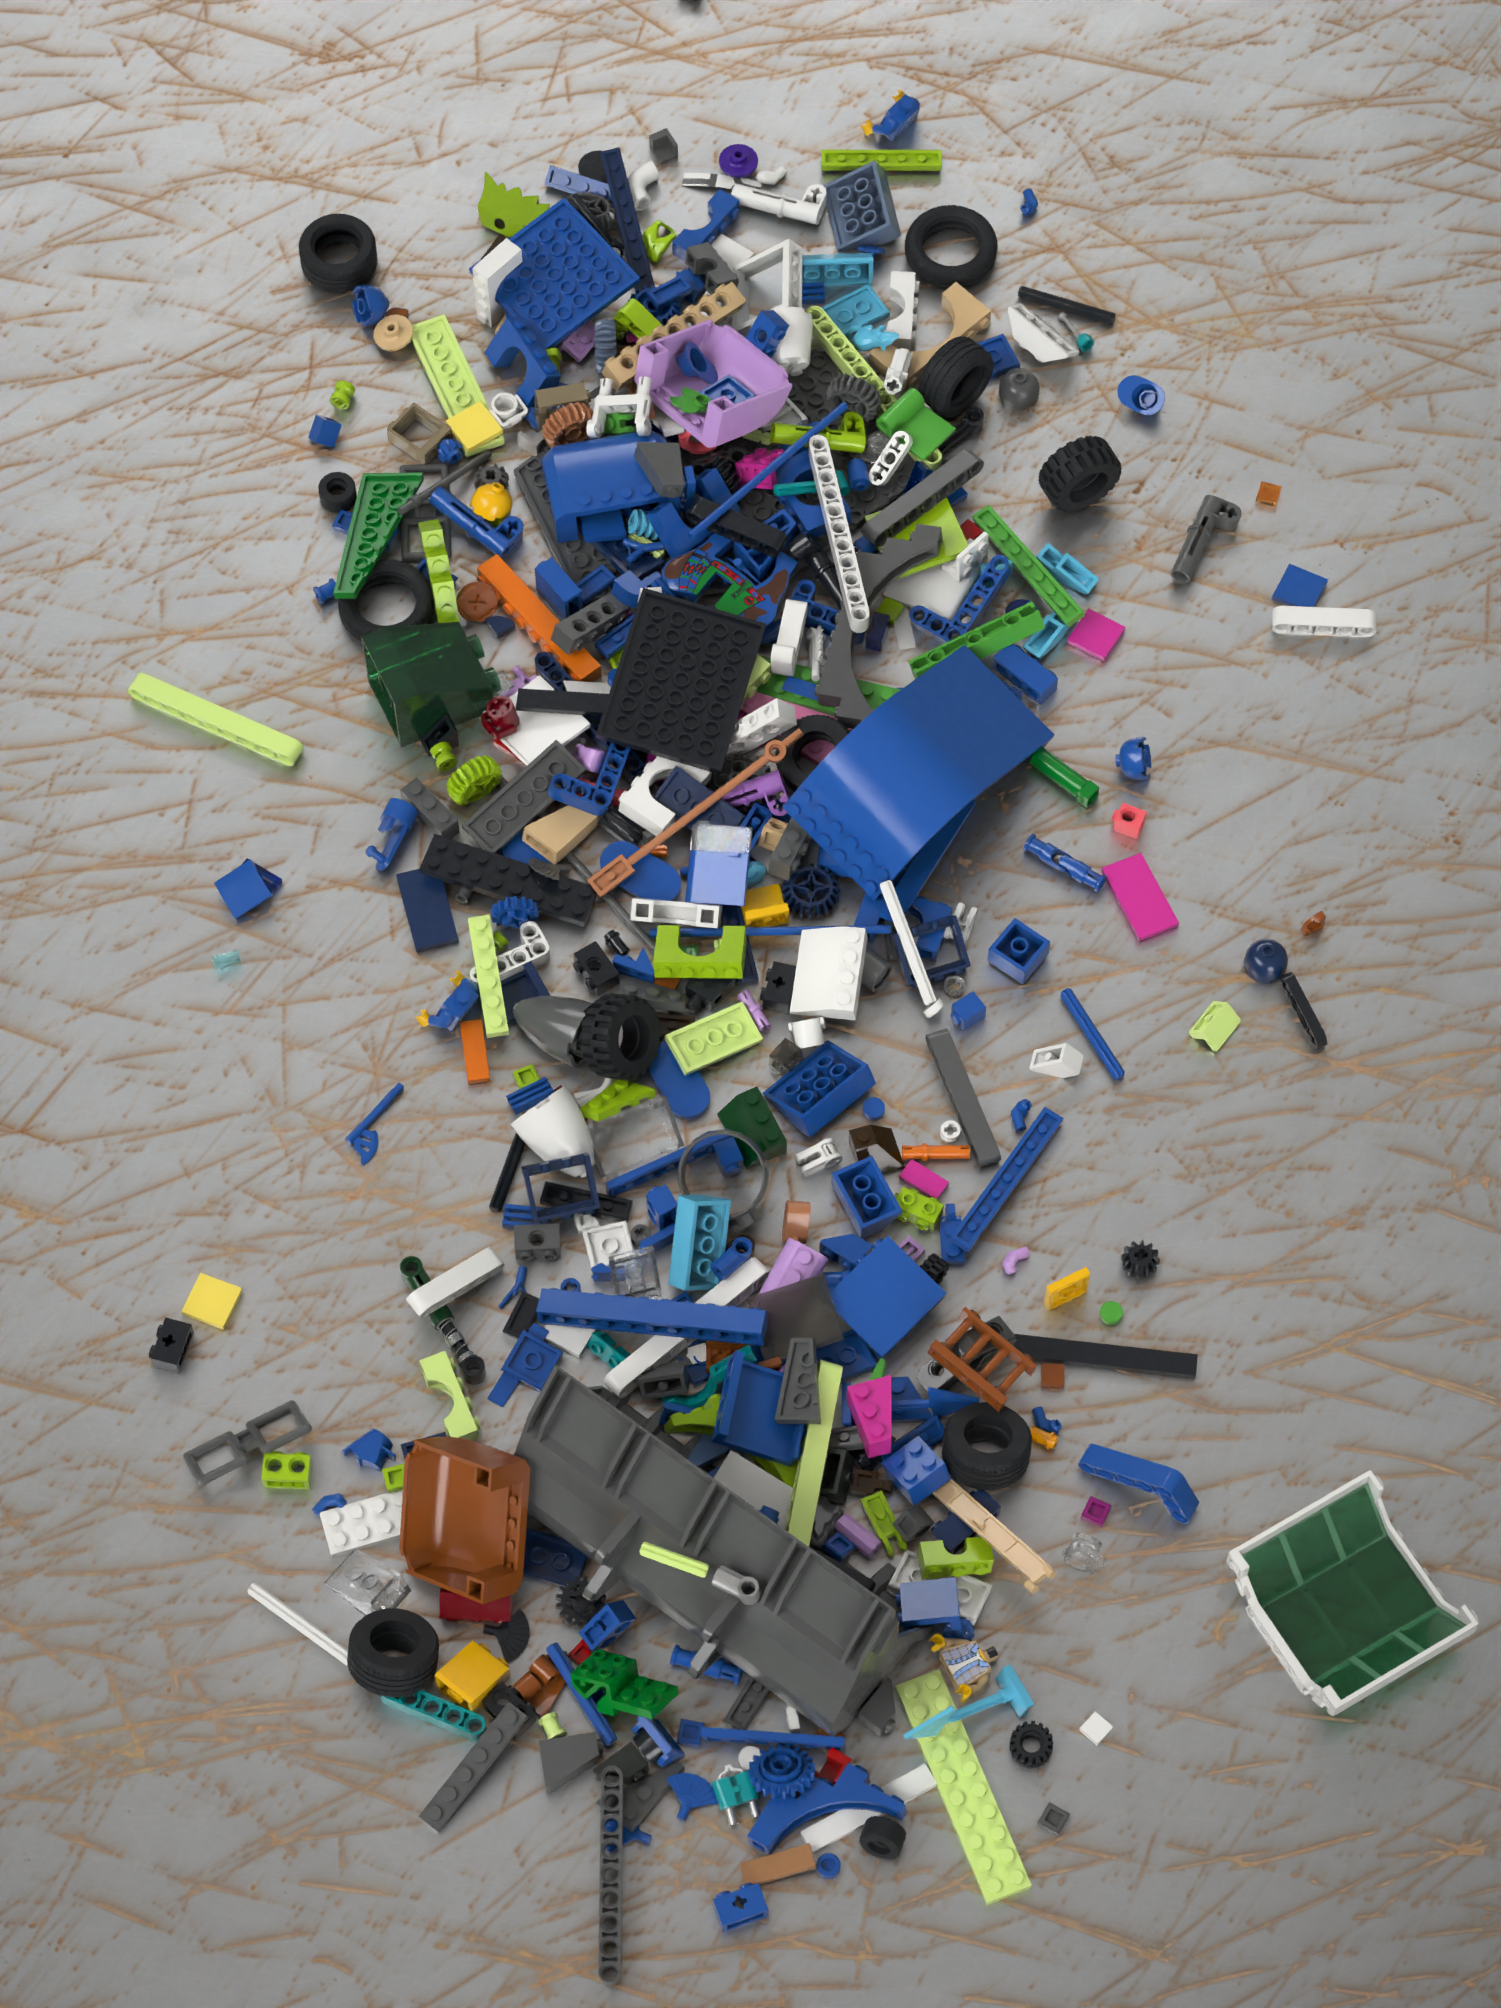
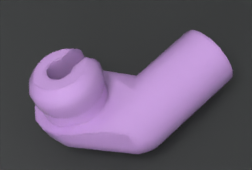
M1027 1246L1006 1254L1002 1262V1267L1005 1268L1006 1274H1012L1017 1271L1015 1264L1018 1260L1030 1257Z

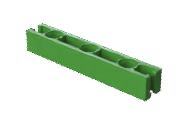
M1031 601L909 660L908 663L914 678L917 679L963 645H966L979 659H982L1044 629L1045 626L1040 612L1036 610L1034 603Z

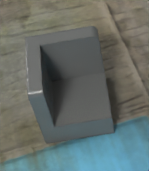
M667 128L649 135V148L660 164L678 158V145Z

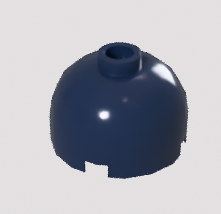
M1268 938L1253 942L1247 949L1243 962L1248 976L1256 982L1268 984L1276 979L1277 981L1280 980V976L1286 973L1288 956L1285 948L1277 941Z

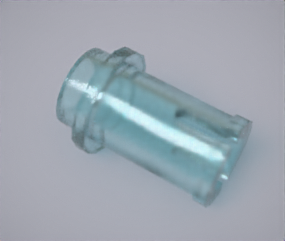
M237 949L222 954L215 953V956L211 957L214 968H219L220 970L224 966L241 962Z

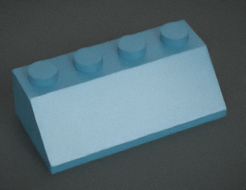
M863 252L856 254L802 255V283L824 282V287L873 285L872 253Z
M678 1195L669 1285L684 1291L713 1289L722 1281V1279L714 1275L710 1266L725 1252L731 1205L730 1199L704 1195Z

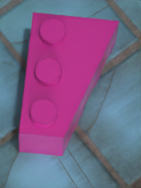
M891 1375L847 1386L846 1401L868 1459L891 1453Z

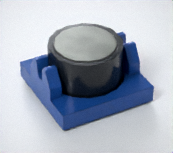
M641 1716L637 1718L639 1722L632 1728L635 1734L633 1741L649 1761L655 1765L659 1764L660 1767L664 1768L675 1759L680 1760L685 1755L684 1751L657 1718L648 1719Z

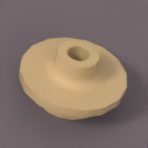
M389 315L377 323L373 337L381 349L398 351L410 343L414 329L406 317Z

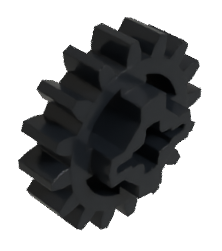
M575 1576L573 1583L567 1579V1587H559V1591L562 1594H556V1600L560 1601V1603L556 1604V1609H562L559 1617L566 1616V1624L574 1621L575 1628L579 1626V1623H583V1626H585L606 1605L604 1602H601L606 1599V1594L592 1602L582 1596L583 1591L589 1584L587 1576H584L583 1581H579L578 1576ZM579 1587V1590H577L576 1592L569 1593L571 1590ZM579 1598H584L583 1606L578 1605ZM566 1604L573 1609L574 1614L567 1609ZM588 1610L593 1611L589 1615L583 1616Z

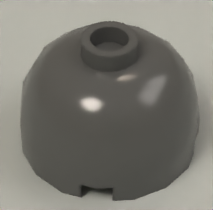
M1012 369L1004 374L1000 381L999 398L1003 400V404L1013 410H1025V407L1030 405L1032 407L1039 399L1040 386L1038 379L1027 369Z

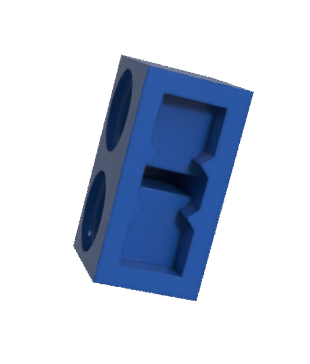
M666 1184L661 1187H653L646 1194L647 1214L658 1232L674 1224L676 1221L678 1203Z
M624 1600L607 1603L582 1628L579 1634L591 1651L608 1648L637 1618Z

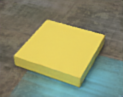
M481 401L446 420V424L452 428V433L468 453L503 434V429Z
M200 1273L181 1311L182 1315L224 1330L242 1294V1288Z

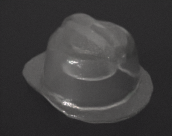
M882 431L873 432L870 435H866L863 453L849 452L853 459H862L864 463H875L891 438ZM893 446L892 449L899 452V450ZM894 453L886 456L887 464L895 460Z

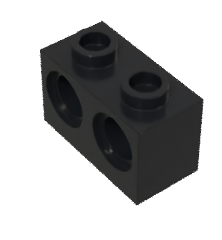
M501 1682L482 1700V1706L495 1719L505 1707V1705L497 1704V1700L507 1698L508 1702L527 1715L529 1718L513 1737L517 1740L536 1722V1710L528 1701L524 1703L518 1697L520 1694L512 1685L507 1686L504 1682Z

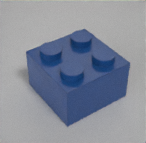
M1014 918L990 946L988 961L1021 984H1024L1049 954L1050 941Z
M919 1436L881 1462L887 1478L893 1481L892 1484L913 1506L951 1480L945 1463Z

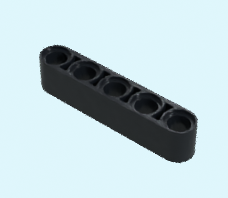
M695 497L685 517L692 524L698 525L720 505L702 497ZM731 509L706 528V530L770 557H778L788 539L787 535L781 530Z

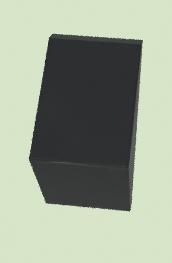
M448 713L420 739L429 757H432L430 753L431 748L437 743L449 742L452 749L459 746L458 732Z

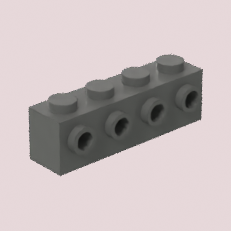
M792 817L770 858L769 864L770 875L787 881L790 880L793 872L798 870L802 855L806 854L810 839H813Z

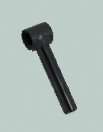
M578 193L572 194L568 198L569 203L612 248L615 247L620 250L618 255L623 258V244L616 238H611Z
M970 407L966 410L965 416L960 420L961 423L955 427L956 431L938 447L941 453L967 433L975 434L982 431L984 427V413L980 408Z

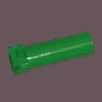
M1041 747L1032 756L1030 764L1075 797L1084 807L1087 808L1098 797L1099 786L1091 780L1085 779L1044 747Z

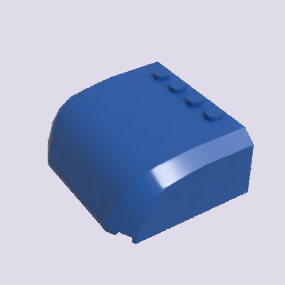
M651 430L649 436H639L637 432L553 446L541 458V468L557 543L578 540L576 521L578 516L656 503L658 506L661 503L672 502L681 518L680 497H660L634 457L638 442L667 443L665 437Z

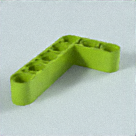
M633 298L619 309L613 318L616 323L617 342L623 340L630 332L638 339L644 335L648 337L653 334L652 331L656 327L662 325L639 301Z

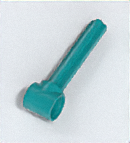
M836 470L840 493L844 497L850 492V488L842 471ZM815 481L776 484L773 487V493L776 496L817 493Z

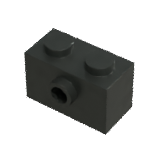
M832 1448L827 1450L819 1496L826 1497L831 1502L846 1503L849 1486L853 1483L855 1459L847 1450Z

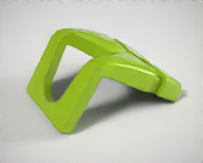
M656 220L642 235L647 257L654 263L659 262L662 254L667 251L672 241L679 235L661 220ZM660 225L668 229L671 234L659 238Z

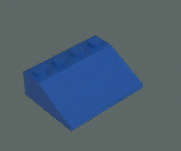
M829 1040L824 1042L825 1044L819 1046L762 1093L763 1097L796 1129L810 1138L876 1084L868 1064Z

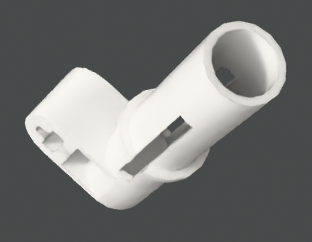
M736 183L732 189L731 196L739 200L740 206L776 214L778 218L788 217L818 225L826 209L827 191L822 185H811L806 190L803 199L800 200L789 197L787 193L780 195Z

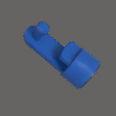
M389 799L380 817L382 822L378 830L381 833L387 832L390 829L393 830L382 853L376 850V847L373 845L366 849V855L377 860L376 868L380 871L389 865L404 834L410 832L418 816L417 809L402 799Z

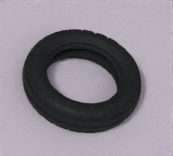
M943 205L927 210L914 220L906 234L904 248L908 264L919 278L931 285L949 288L955 282L962 287H966L981 280L990 271L996 260L998 243L994 229L981 214L963 206ZM959 228L972 234L977 240L980 249L971 261L958 266H946L931 260L923 249V243L929 234L938 229Z
M383 559L376 562L356 599H338V610L344 627L358 641L372 647L393 648L414 641L427 629L435 612V603L431 583L419 569L399 560ZM395 582L406 586L413 592L416 597V606L411 615L400 623L387 626L376 625L364 619L359 613L357 604L360 596L366 589L375 584Z

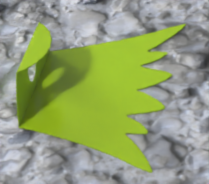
M487 172L484 173V189L478 203L479 218L483 226L510 238L549 209L548 207L551 204H536L539 196L522 197V191L519 187L506 191V186L503 182L497 186L492 177ZM497 218L502 219L504 221V229L495 226V220Z

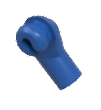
M1028 188L1023 191L1026 202H1024V205L1021 204L1020 207L1024 215H1031L1038 206V201L1032 189Z
M1028 1099L1019 1101L1011 1111V1118L1016 1132H1022L1027 1129L1024 1117L1032 1107Z

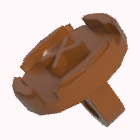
M469 583L458 592L456 598L458 612L462 618L469 622H483L496 612L498 596L493 587L487 583Z

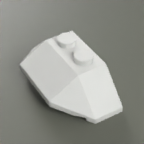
M1023 304L1009 306L1008 314L1013 338L1019 342L1022 348L1030 351L1035 359L1041 362H1048L1079 354L1080 351L1076 349L1070 340L1039 315L1028 310Z

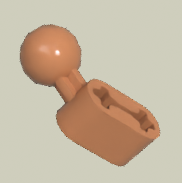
M786 1201L782 1242H787L788 1238H792L802 1244H806L811 1212L810 1202Z

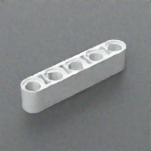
M1277 606L1272 610V629L1278 634L1371 637L1376 634V612L1370 609Z
M487 1247L419 1287L407 1297L406 1301L420 1318H424L493 1277L504 1268L505 1264L491 1247Z

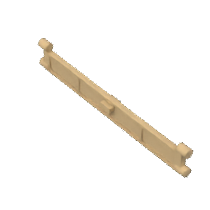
M949 1480L932 1493L1029 1579L1024 1583V1587L1032 1594L1038 1591L1039 1587L1036 1584L1046 1576L1049 1579H1053L1056 1576V1571L955 1481Z

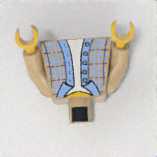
M934 1634L929 1638V1642L932 1641L936 1644L931 1648L932 1652L942 1649L939 1651V1660L956 1690L954 1693L962 1697L960 1701L964 1703L968 1698L982 1694L990 1681L991 1667L989 1663L999 1659L995 1647L991 1646L982 1651L977 1641L970 1642L967 1639L944 1638L940 1634Z

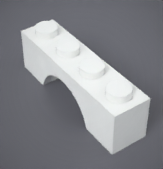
M891 271L890 300L898 303L904 311L899 317L888 321L887 331L895 332L899 335V338L891 346L911 351V343L916 341V331H912V326L917 325V314H913V309H918V297H914V293H919V281L915 280L916 272Z
M632 898L630 920L720 928L722 905Z

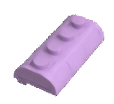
M788 1238L751 1307L766 1310L768 1318L767 1330L785 1340L829 1260L819 1252L792 1238Z

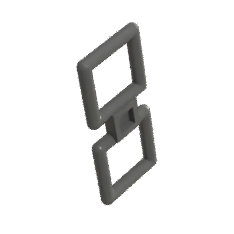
M447 463L402 465L399 468V473L441 472V479L449 475V465ZM450 484L445 487L448 492H450ZM429 499L423 501V504L415 509V517H404L401 519V558L403 561H418L425 558L424 552H410L409 526L438 519L440 524H442L448 559L452 556L451 520L445 515L436 516V508L429 503Z
M290 1400L246 1423L247 1429L235 1435L233 1432L228 1431L184 1453L183 1458L200 1485H205L247 1464L249 1457L246 1453L259 1447L263 1454H267L310 1433L312 1426L294 1400ZM291 1411L300 1427L267 1443L257 1427ZM228 1442L238 1458L203 1474L194 1458Z

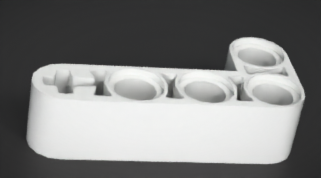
M786 600L777 643L773 644L771 651V671L773 674L794 676L807 618L808 602Z
M528 921L521 925V946L497 956L498 969H505L499 972L500 981L524 971L523 964L529 961L533 963L535 969L549 962V944L535 922ZM530 933L535 934V935H533V936H531V937L526 936L527 934H530ZM537 951H544V953H542V954H537V953H535V952H537ZM520 959L524 960V962L522 963L515 962ZM473 967L470 971V980L478 984L476 967Z

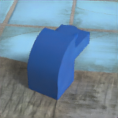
M629 570L614 580L611 593L626 606L637 608L640 588H651V583L658 577L662 579V576L656 571L641 581Z

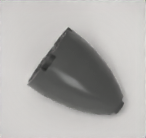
M536 996L522 999L514 1005V1019L533 1043L555 1059L571 1067L581 1068V1063L584 1061V1052L580 1049V1044H582L580 1032H582L583 1028L581 1024L582 1020L586 1018V1011L592 1008L591 1004L593 1003L565 996Z

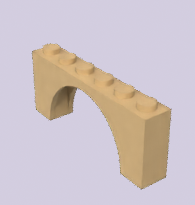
M957 282L942 293L941 306L952 319L953 330L943 343L932 349L909 351L913 355L904 391L901 390L903 393L910 388L916 387L928 361L946 342L959 336H966L973 340L979 331L985 330L990 325L991 310ZM891 345L887 346L885 351H882L881 347L874 348L869 354V365L886 377L888 367H891L895 350L898 348Z

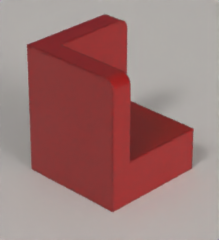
M831 1747L827 1754L826 1762L817 1778L823 1777L834 1786L848 1763L852 1765V1759Z

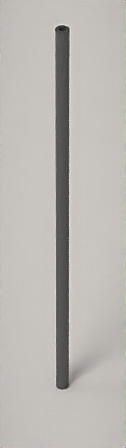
M502 776L501 782L498 785L503 788L508 782ZM539 815L532 822L541 819ZM572 851L565 856L586 881L593 876ZM610 893L603 896L602 898L654 954L655 942L636 921L630 920L631 916Z

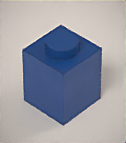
M973 991L952 1004L950 1016L956 1025H960L963 1030H966L985 1018L986 1006Z
M734 1137L712 1144L713 1155L722 1176L734 1175L740 1172L741 1169H744L743 1157Z

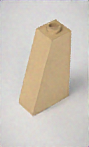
M596 801L598 804L604 805L601 801ZM568 805L527 825L523 831L522 841L556 865L599 826L597 823L603 815H592Z

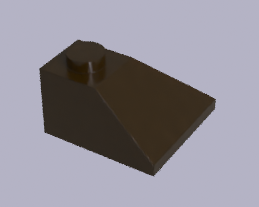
M870 1124L849 1130V1144L855 1162L873 1156L883 1175L904 1170L905 1166L892 1128Z

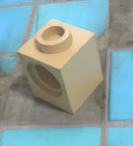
M771 817L763 826L758 846L774 851L788 823Z

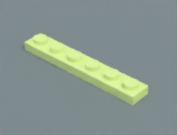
M490 915L468 918L487 1038L509 1035Z

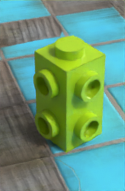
M902 1187L900 1193L896 1192L894 1194L902 1210L897 1219L903 1222L909 1221L923 1231L929 1230L934 1232L943 1215L944 1205L936 1198L925 1197L913 1188L907 1189Z

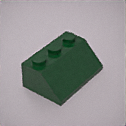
M758 1086L738 1094L717 1113L724 1129L728 1128V1130L738 1131L749 1136L760 1146L767 1161L787 1152V1140ZM734 1137L743 1157V1165L746 1170L761 1164L755 1151L746 1142Z

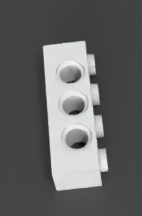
M776 698L737 720L726 757L730 758V753H733L734 757H738L739 752L744 755L796 726L795 706Z

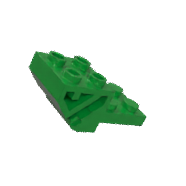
M600 1649L593 1652L570 1673L572 1686L585 1700L600 1688L605 1692V1695L597 1702L596 1709L600 1713L615 1716L619 1711L653 1719L679 1694L678 1686L639 1676L636 1659Z

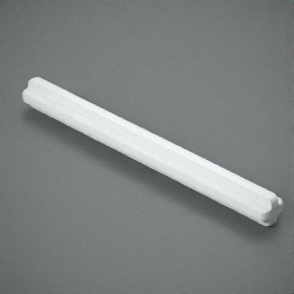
M891 880L884 881L880 884V889L925 1005L933 1004L937 999Z
M255 1582L251 1584L247 1590L250 1596L347 1666V1648Z

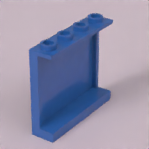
M889 1236L884 1240L880 1237L871 1246L873 1250L868 1255L865 1253L861 1255L855 1262L857 1266L852 1271L846 1270L839 1278L841 1282L836 1287L831 1285L823 1293L825 1298L822 1302L824 1305L827 1304L875 1351L874 1355L879 1360L887 1356L947 1294Z
M735 1351L728 1359L711 1442L790 1467L801 1456L802 1447H800V1442L805 1436L806 1426L804 1424H777L775 1421L784 1373L743 1360L745 1353Z

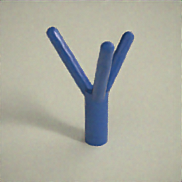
M519 1266L515 1285L499 1304L500 1309L504 1307L512 1295H517L519 1289L521 1293L522 1291L526 1292L524 1283L528 1270L527 1267Z

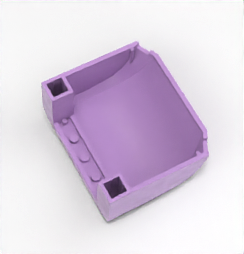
M711 319L641 345L634 378L637 387L639 377H643V379L644 376L651 378L652 383L649 393L652 399L651 402L707 448L716 447L744 436L770 422L779 413L792 389V383H789L788 374L785 369L735 329L725 324L723 327L712 324L713 320ZM688 342H693L714 365L718 374V380L730 374L756 396L738 404H734L726 396H721L708 402L707 412H683L680 410L681 407H676L671 403L670 397L683 396V387L699 392L711 384L706 383L700 377H687L676 363L675 358L685 350Z

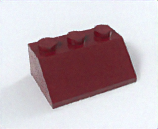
M444 1588L440 1589L439 1618L448 1621L465 1619L471 1622H480L482 1620L495 1623L510 1622L513 1594L481 1604Z

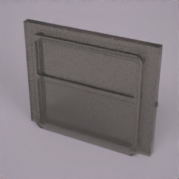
M825 1274L746 1298L749 1309L760 1308L761 1310H766L768 1326L764 1345L760 1346L764 1361L780 1357L781 1360L787 1359L791 1338H813L816 1343V1349L844 1340Z

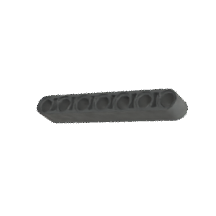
M969 449L961 451L867 521L861 529V534L876 547L882 546L886 543L887 537L893 538L975 477L983 469V460Z
M946 1028L927 1034L925 1037L928 1049L978 1167L1001 1161L998 1146L949 1030Z

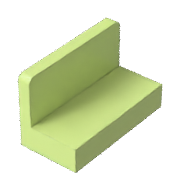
M1213 1001L1188 1033L1193 1039L1205 1040L1212 1051H1218L1241 1022V1019L1228 1002Z

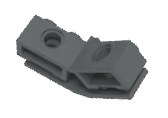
M1000 1316L985 1322L1014 1346L1017 1341L1015 1339L1016 1336ZM973 1328L966 1331L951 1348L952 1353L958 1358L963 1357L981 1335ZM988 1342L972 1359L969 1367L976 1370L986 1365L999 1350ZM934 1358L918 1370L920 1374L916 1376L927 1392L929 1387L951 1391L961 1381L946 1368H944L943 1373L939 1376L943 1366Z

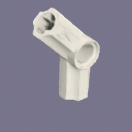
M901 348L895 350L891 367H888L884 381V387L888 394L895 395V393L901 390L904 391L913 355L908 349Z

